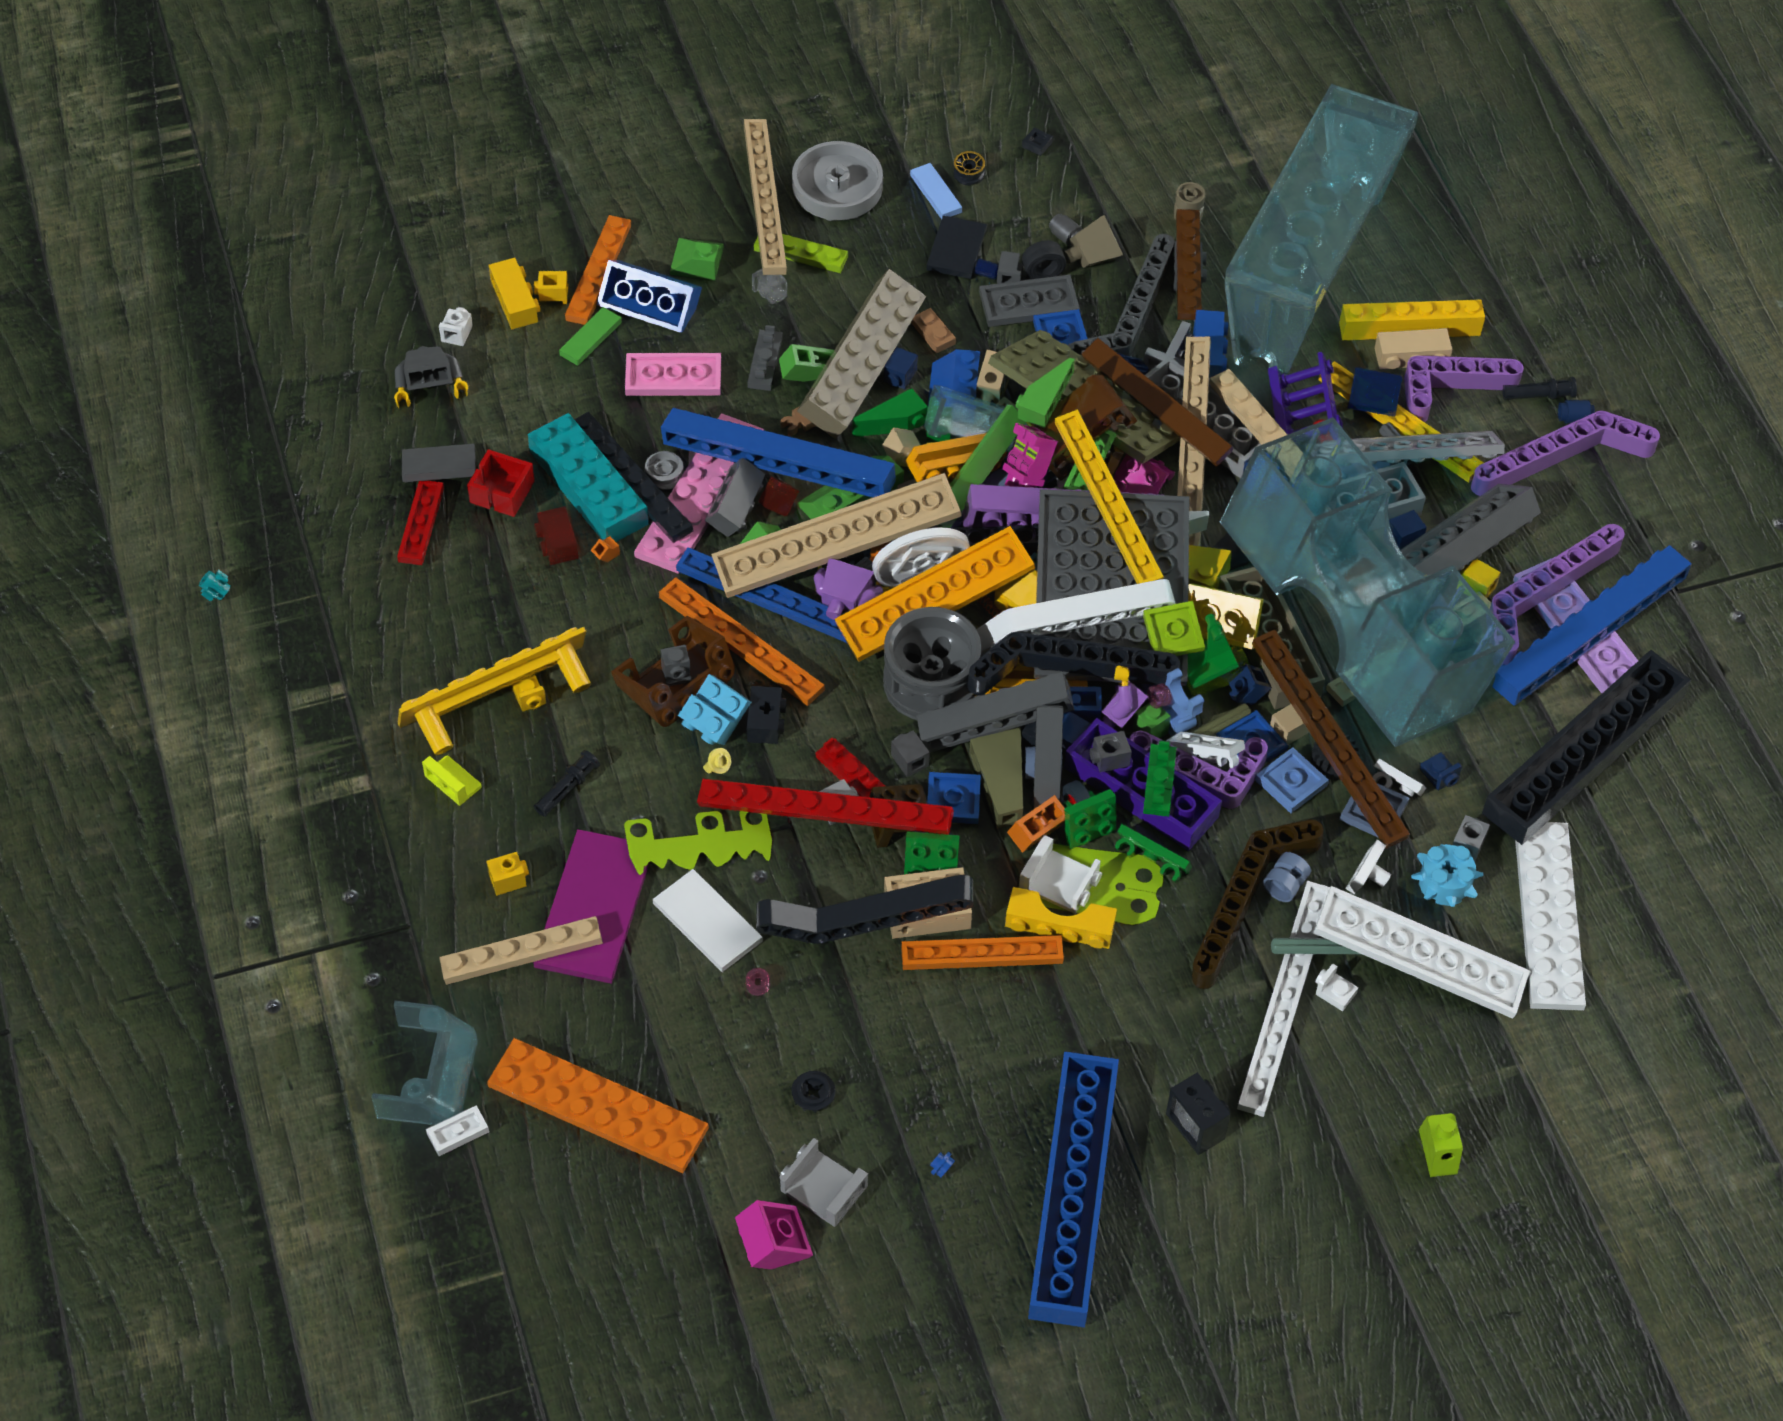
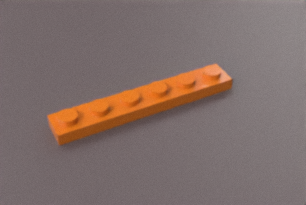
M608 216L565 313L566 321L585 325L591 319L597 306L608 260H617L631 228L630 219Z
M1061 935L902 941L901 944L903 970L1063 964L1064 960Z

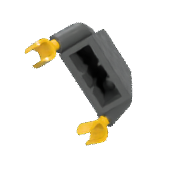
M422 346L417 350L406 352L405 360H402L395 368V385L398 392L394 398L397 407L400 408L399 402L403 399H406L407 407L410 406L411 402L408 393L405 391L406 389L413 390L453 383V381H455L454 396L459 399L458 390H464L466 396H468V384L461 380L463 375L458 360L454 356L444 353L438 346L429 348Z

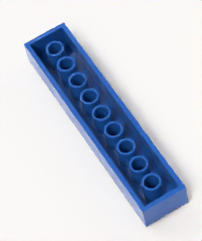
M1064 1052L1028 1319L1085 1327L1119 1059Z

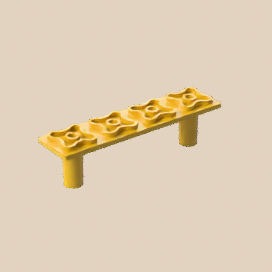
M571 628L559 636L544 640L540 644L541 646L537 648H526L511 657L497 661L492 668L487 670L485 668L478 669L466 677L453 680L448 684V687L440 691L439 689H433L421 697L404 702L399 709V727L402 728L417 721L434 754L441 755L453 748V744L440 719V716L556 664L559 665L573 693H579L591 686V682L575 650L583 647L586 635L585 628Z

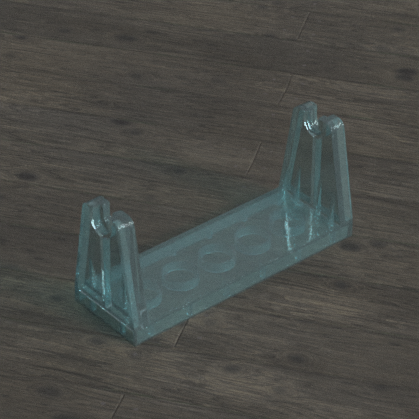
M1330 85L1226 269L1225 291L1233 359L1237 365L1249 369L1251 363L1256 364L1258 358L1261 357L1269 362V368L1277 366L1281 374L1285 373V375H1288L1319 305L1373 205L1380 204L1415 129L1418 117L1417 111L1340 86Z

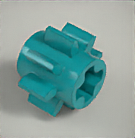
M219 569L216 573L208 571L199 582V586L202 588L201 595L210 602L213 598L221 600L230 589V585L227 583L228 576Z

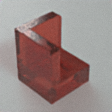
M771 476L759 499V503L769 510L787 516L799 491L792 485Z

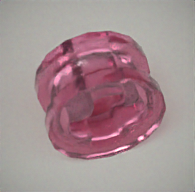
M1160 683L1148 688L1147 696L1152 707L1157 709L1170 704L1171 693L1167 685Z
M754 968L747 973L746 989L749 993L759 996L769 990L770 977L767 971L761 968ZM756 978L761 979V985H755Z

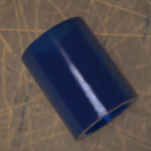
M979 258L975 267V274L995 280L999 264Z

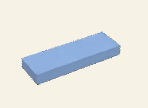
M931 163L910 170V176L941 219L943 216L952 217L962 213V206Z

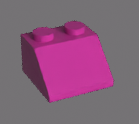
M757 1200L735 1217L751 1267L775 1269L813 1256L796 1206Z

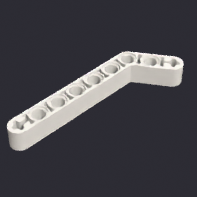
M1161 579L1007 609L976 629L981 640V657L1011 632L1045 635L1143 616V610L1176 604L1170 582L1167 579Z

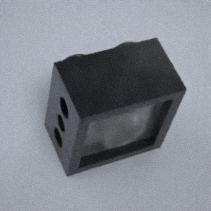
M1197 1072L1170 1088L1166 1115L1198 1156L1225 1140L1231 1115L1230 1109L1223 1100H1219L1214 1094L1213 1087L1207 1079L1203 1080Z

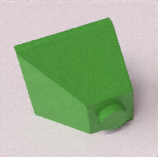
M679 238L670 275L715 281L724 244Z

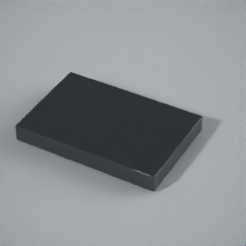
M943 216L927 263V270L972 279L987 231V224Z

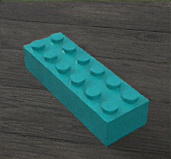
M569 413L528 433L529 450L532 456L600 539L604 540L610 536L617 542L648 525L647 506Z

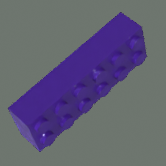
M1096 718L1066 750L1064 768L1101 793L1111 789L1116 795L1117 804L1189 851L1219 818L1222 800L1174 769L1169 817L1144 814L1143 808L1150 753L1127 738L1132 751L1130 766L1100 773L1097 763L1093 764L1090 757V748H1093L1094 737L1118 731Z

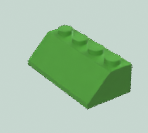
M872 456V458L895 463L896 482L891 491L897 490V485L904 483V470L890 456ZM825 485L797 502V506L810 519H814L873 497Z

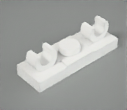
M1182 731L1166 740L1171 745L1195 757L1197 755L1202 758L1218 756L1217 763L1219 766L1225 765L1228 759L1230 768L1239 764L1237 754L1245 749L1244 740Z

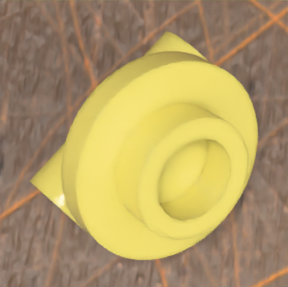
M724 748L712 750L709 754L708 762L703 766V769L710 774L712 772L717 774L727 772L731 766L729 752Z

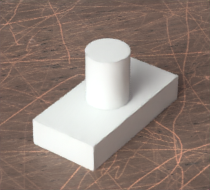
M1377 840L1367 850L1345 889L1355 894L1364 885L1367 878L1381 887L1385 886L1391 874L1376 865L1386 847L1385 844Z

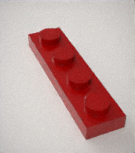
M427 480L418 482L397 555L399 563L423 565L444 491L443 482Z

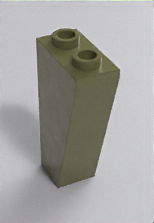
M1020 728L970 739L969 754L977 775H981L980 784L997 828L1014 825L1023 815Z

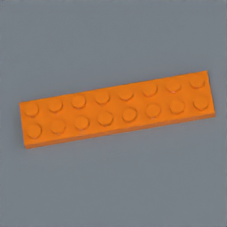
M515 1038L487 1081L488 1087L681 1173H684L709 1129L708 1123Z

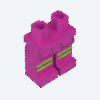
M1015 423L1013 432L1018 436L1014 448L1008 454V463L1004 462L1002 468L1008 473L1005 485L1011 487H1043L1045 482L1043 478L1047 473L1058 441L1036 427Z

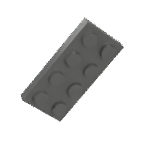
M1070 275L979 287L988 327L1033 321V315L1077 309L1080 311Z

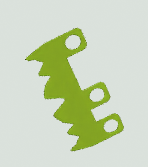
M740 811L743 830L725 832L723 817L720 812H701L695 817L698 835L655 840L650 820H628L625 822L624 828L629 856L639 875L643 873L644 866L650 861L660 868H664L668 859L677 866L692 870L700 853L706 854L716 867L728 862L736 851L743 859H747L750 853L756 850L769 861L772 838L767 814L760 813L762 821L757 825H752L745 818L748 812ZM706 816H714L718 820V826L712 830L706 829L702 826V819ZM636 823L645 825L647 828L646 835L643 837L633 836L630 832L631 826Z

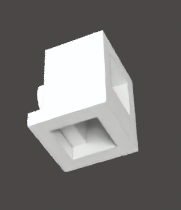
M461 307L456 308V310L448 309L443 322L439 324L441 341L464 346L473 326L471 313H468L466 309Z

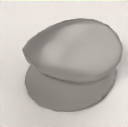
M660 451L647 458L644 473L659 489L670 490L676 486L683 475L684 465L681 458L675 453Z

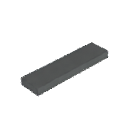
M1037 705L1033 809L1054 795L1060 801L1063 706Z

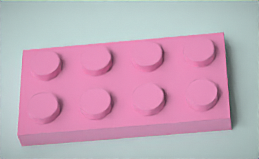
M626 353L625 395H721V353Z

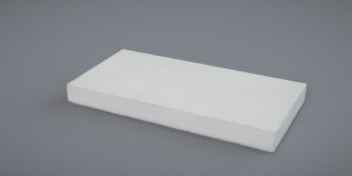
M694 869L653 898V904L721 972H724L763 942L762 936Z

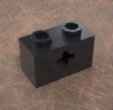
M751 686L747 742L778 744L779 734H784V719L780 718L781 713H786L787 702L786 698H782V688Z

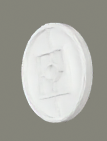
M929 528L915 531L897 538L882 548L873 560L872 569L876 580L880 584L894 588L901 584V580L932 568L970 547V544L964 533L951 528Z

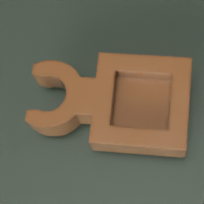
M799 407L792 410V416H786L781 419L782 428L791 426L787 428L788 436L795 435L801 427L806 432L816 426L797 412Z

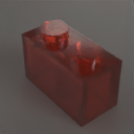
M566 506L538 512V523H534L537 538L542 537L543 542H540L543 557H548L550 565L579 559L578 545Z

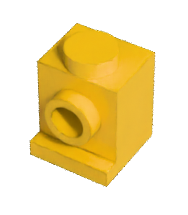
M539 271L538 281H534V295H539V301H563V304L568 303L567 271Z

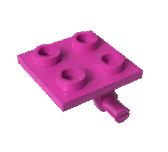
M1126 454L1113 479L1122 493L1158 494L1166 479L1171 480L1175 472L1164 466L1165 463L1161 460L1157 461L1152 458L1142 464Z

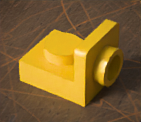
M536 675L512 684L513 692L522 712L536 709L546 704L545 690L543 686H540Z

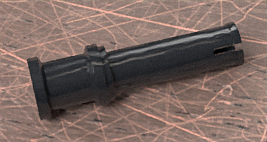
M1569 377L1567 380L1550 378L1547 382L1503 385L1502 394L1504 400L1548 397L1553 400L1561 396L1575 398L1577 395V384L1575 377Z
M583 750L580 753L581 757L573 765L566 767L565 775L534 804V809L541 816L546 817L576 785L585 782V777L593 769L600 767L599 761L592 753Z

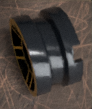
M966 151L956 156L954 159L955 180H958L960 184L968 186L978 184L983 180L985 160L979 153Z

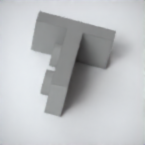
M1182 321L1166 353L1147 348L1144 355V363L1149 368V372L1168 356L1183 367L1185 366L1183 357L1186 337H1193V334H1190L1191 323Z

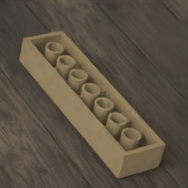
M888 269L876 282L797 412L836 439L848 427L926 296L892 270Z

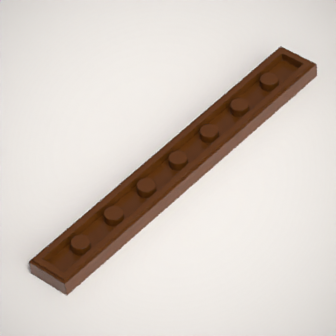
M1099 338L1081 354L1088 363L1216 467L1234 450L1232 445Z

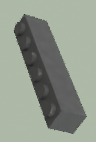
M1063 672L1052 673L1037 680L1025 681L1017 686L1002 688L986 695H978L973 699L955 702L936 710H928L923 714L916 715L920 739L931 753L968 742L970 739L1036 722L1037 705L1063 706V713L1073 711L1074 705L1070 685Z

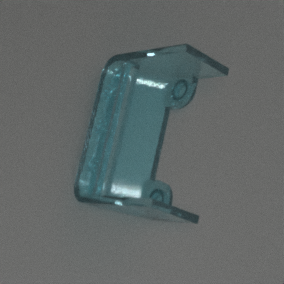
M934 385L930 395L924 427L929 435L941 438V435H947V433L958 437L987 433L1005 409V406L943 386ZM1017 436L1005 451L1007 455L1004 459H1008V454L1014 448Z
M395 1001L394 1009L399 1027L424 1029L428 1032L437 1033L427 1079L413 1078L408 1080L403 1085L400 1096L373 1093L372 1102L376 1117L378 1119L436 1125L461 1113L463 1110L477 1046L476 1031L472 1026L439 1006Z

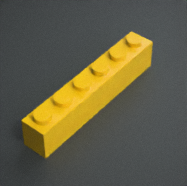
M1482 300L1343 304L1339 325L1342 340L1376 339L1378 332L1447 328L1449 337L1481 336L1485 314Z

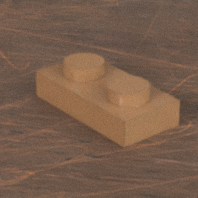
M931 308L915 315L911 321V324L935 353L956 344V337Z

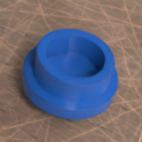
M949 1151L946 1155L940 1152L930 1164L934 1168L931 1172L932 1175L937 1174L942 1178L953 1165L955 1160L950 1157L952 1154Z

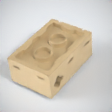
M961 867L884 877V892L955 875H965L964 869ZM970 908L890 927L892 939L971 929L972 910Z

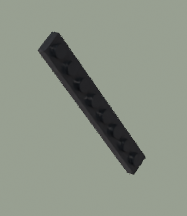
M589 412L574 419L647 506L648 516L672 543L694 531L692 524Z

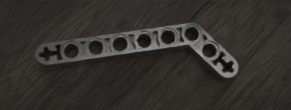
M1159 234L1155 237L1114 333L1070 343L1068 346L1071 350L1081 355L1099 338L1116 353L1132 356L1171 264L1174 249V239L1172 236Z

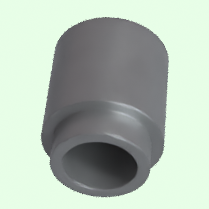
M1057 214L1049 223L1052 234L1067 246H1072L1070 238L1083 230L1081 226L1067 215Z

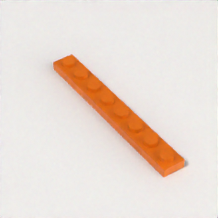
M675 577L659 591V598L683 616H689L724 636L727 646L731 651L805 705L809 706L825 691L823 683Z

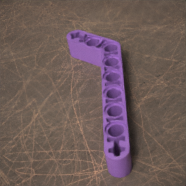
M1597 411L1476 467L1473 475L1471 490L1476 495L1481 496L1497 484L1511 485L1598 444H1603L1639 457L1649 458L1655 453L1660 434L1657 429L1606 411Z
M1616 524L1604 526L1493 597L1488 613L1492 657L1496 664L1500 666L1503 664L1507 665L1517 654L1519 648L1517 617L1615 556L1620 550L1625 535L1622 527Z

